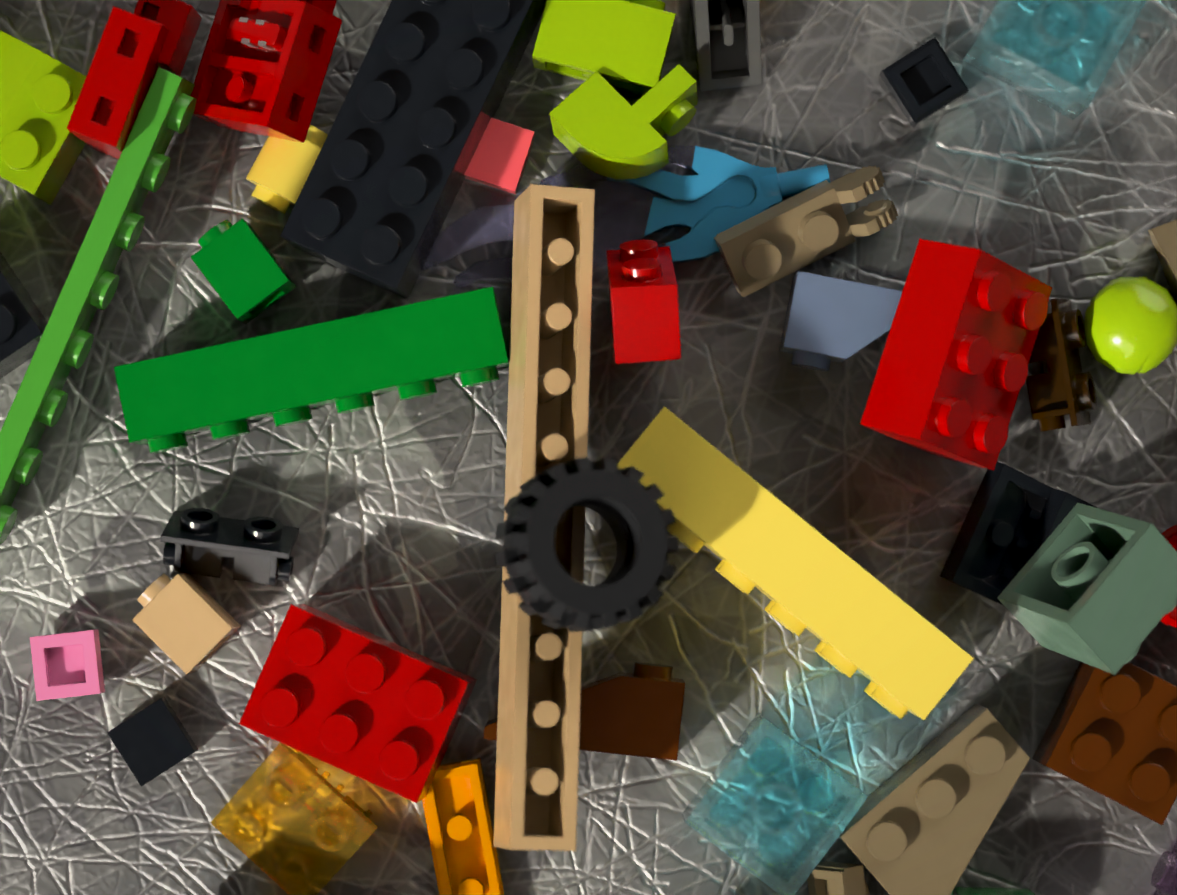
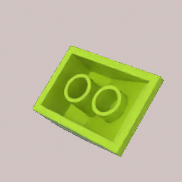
M0 30V177L51 205L86 144L67 130L86 76Z

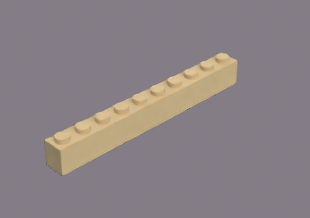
M531 184L514 201L504 508L510 498L517 496L521 492L519 487L530 478L558 464H564L576 458L587 457L595 189ZM574 506L567 509L557 523L554 534V548L557 559L566 573L576 581L584 584L586 507ZM504 512V522L506 521V518H507V515H508V514L505 513V512ZM503 566L502 581L509 579L506 567ZM502 583L493 847L509 850L576 851L582 632L569 631V628L566 627L554 629L542 624L543 617L540 615H527L518 607L523 601L518 593L509 595Z

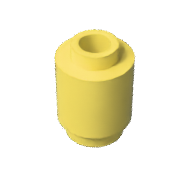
M310 124L304 143L268 136L246 177L248 181L256 185L251 196L283 214L286 213L290 204L295 206L328 134Z

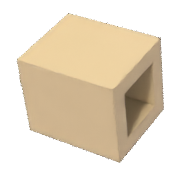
M165 573L158 577L137 599L144 608L132 619L186 675L197 671L241 627L187 573L177 574L172 580Z

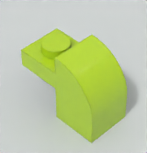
M678 64L631 106L596 71L549 113L554 136L584 166L599 175L623 180L648 176L669 163L667 141L662 136L665 133L670 137L676 135L695 116L697 111L695 106L698 104L697 81Z

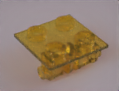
M279 743L212 820L211 824L289 895H317L376 831L378 826L369 818L373 814L371 810H363L348 795L344 797L340 793L345 788L341 783L334 788L326 780L331 775L327 770L320 775L317 772L318 768L300 751Z

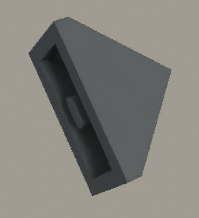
M689 0L700 91L762 85L760 0Z

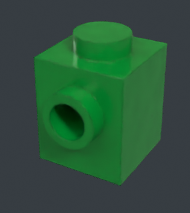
M244 219L239 220L234 225L229 220H225L211 228L198 241L202 249L191 256V259L236 319L244 324L249 323L297 287L254 229Z

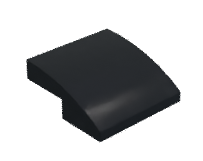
M997 462L994 471L987 469L940 577L1003 605L997 597L1077 503L1095 506L1068 492L1051 488L1006 464Z

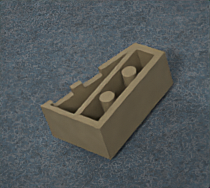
M975 703L838 822L833 829L889 895H950L1026 767L1030 757L987 708Z

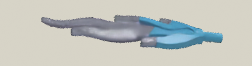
M676 145L667 147L669 163L691 170L695 175L681 176L660 169L648 176L623 180L599 175L583 164H580L540 181V185L571 188L590 182L601 186L595 189L594 271L607 264V250H620L619 246L624 242L640 240L665 228L676 226L689 228L690 233L680 239L658 245V247L670 246L673 263L705 259L719 252L714 239L717 234L781 203L782 198L795 196L825 180L830 183V177L826 164L777 173L776 167L764 168L755 166L714 149ZM484 206L461 216L438 234L421 272L447 262L471 249L489 243L513 241L514 206ZM512 257L477 261L455 277L454 284L457 288L462 289L482 279H512Z

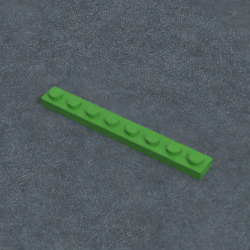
M160 67L156 72L0 431V544L7 539L15 524L18 510L11 506L20 485H29L41 464L43 451L36 448L46 425L51 428L54 427L66 407L68 393L62 389L72 367L79 369L90 352L94 335L87 331L97 308L104 311L116 292L119 275L113 272L123 250L130 252L141 235L145 217L140 215L139 212L148 191L156 193L168 173L171 159L165 156V152L174 132L179 134L184 132L194 113L196 98L190 95L195 84Z

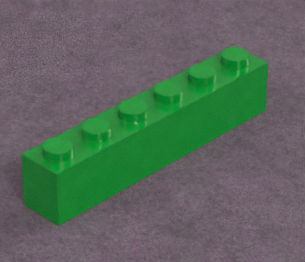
M492 286L114 367L129 442L140 445L148 443L150 453H159L188 446L186 435L211 430L212 440H220L250 433L248 423L250 421L273 417L275 427H281L312 420L311 409L336 404L337 414L371 408L375 406L373 395L398 390L400 401L429 396L437 393L435 382L460 377L462 387L500 380L498 369L509 367V356L497 299Z

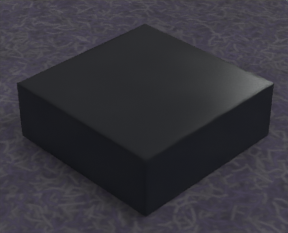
M936 37L883 69L879 74L912 127L966 95L969 91Z
M165 697L155 701L107 732L141 786L198 751L195 743Z

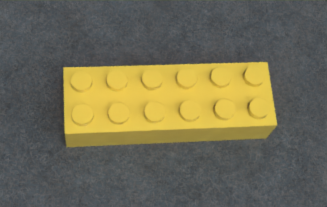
M665 406L618 462L617 468L619 469L633 466L644 473L639 482L644 487L656 484L664 494L656 503L661 511L672 509L676 522L666 526L667 531L672 536L679 537V541L694 553H698L703 545L721 559L715 567V570L747 595L756 587L771 599L764 609L769 615L797 636H800L805 628L821 640L814 649L818 655L849 678L858 670L870 680V683L863 691L902 720L906 713L910 712L925 720L974 659Z

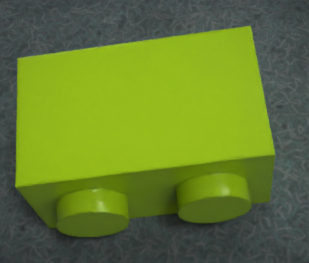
M546 0L532 54L533 68L584 81L598 71L613 88L643 96L660 81L676 13L664 11L666 4L661 0Z

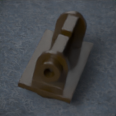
M1050 299L1052 313L1047 314L1044 323L1039 329L1029 363L1047 360L1048 373L1027 376L1026 379L1032 420H1039L1041 432L1066 428L1064 415H1070L1071 426L1091 424L1089 411L1096 410L1097 408L1095 384L1090 372H1082L1079 348L1086 346L1084 320L1079 309L1072 310L1069 299Z

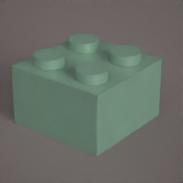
M1077 503L997 598L1042 647L1115 675L1124 664L1136 656L1140 650L1141 643L1163 616L1177 606V551L1152 523Z

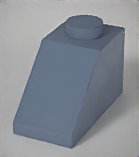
M798 271L792 280L779 351L793 354L792 365L812 370L829 371L831 361L842 363L890 330L902 291Z

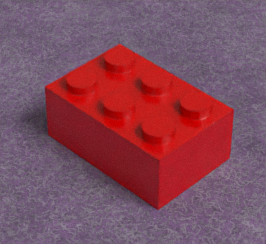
M919 238L860 425L934 456L994 471L1000 451L1008 438V425L1019 391L1027 379L1028 363L1039 329L1047 316L1048 300L1053 287L981 249Z
M291 604L239 724L418 803L426 797L430 785L433 783L434 776L444 758L477 679L306 604Z

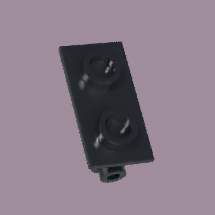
M190 508L182 512L174 511L161 534L160 541L166 542L163 552V564L174 566L176 573L220 578L223 570V557L234 558L232 580L277 586L279 580L291 581L294 557L290 556V553L298 537L299 528L283 526L279 520L263 516L251 517L247 520L219 517L217 512L206 508Z

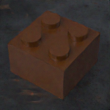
M1080 662L1032 759L1163 825L1177 798V686L1130 662L1124 664L1115 675Z

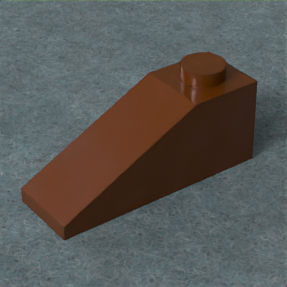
M636 662L634 674L619 672L581 686L579 750L677 761L685 692L684 680L672 678V666ZM497 718L487 721L484 739L497 741Z

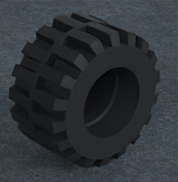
M589 457L576 458L564 464H558L530 478L519 487L521 492L509 499L503 509L508 514L506 521L497 525L495 539L503 540L502 551L495 553L497 568L505 566L509 579L502 581L509 595L518 593L523 600L518 607L527 615H540L543 617L542 624L554 629L566 627L569 628V631L584 632L613 627L622 622L632 621L643 614L641 609L644 606L655 604L663 595V592L658 587L661 582L672 579L676 566L667 563L668 554L679 551V537H668L666 525L675 523L676 520L671 508L661 511L656 501L664 495L656 484L644 487L639 482L644 473L633 466L619 469L617 468L618 460L606 457L596 461H590ZM574 506L586 507L600 514L610 525L615 536L617 552L614 566L606 579L596 585H585L573 579L562 568L555 553L554 534L557 523L562 514Z

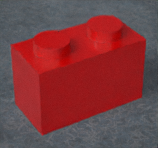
M640 239L620 244V250H607L610 315L615 364L681 359L678 289L670 246L658 247L656 241Z

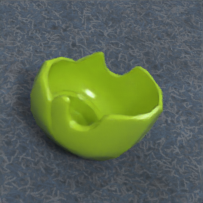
M1146 276L1118 277L1110 280L1109 283L1095 294L1085 311L1084 327L1086 343L1096 361L1117 373L1144 374L1159 366L1172 354L1177 345V304L1165 287Z

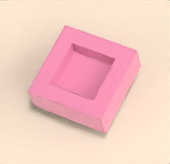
M99 629L30 637L36 701L105 692Z

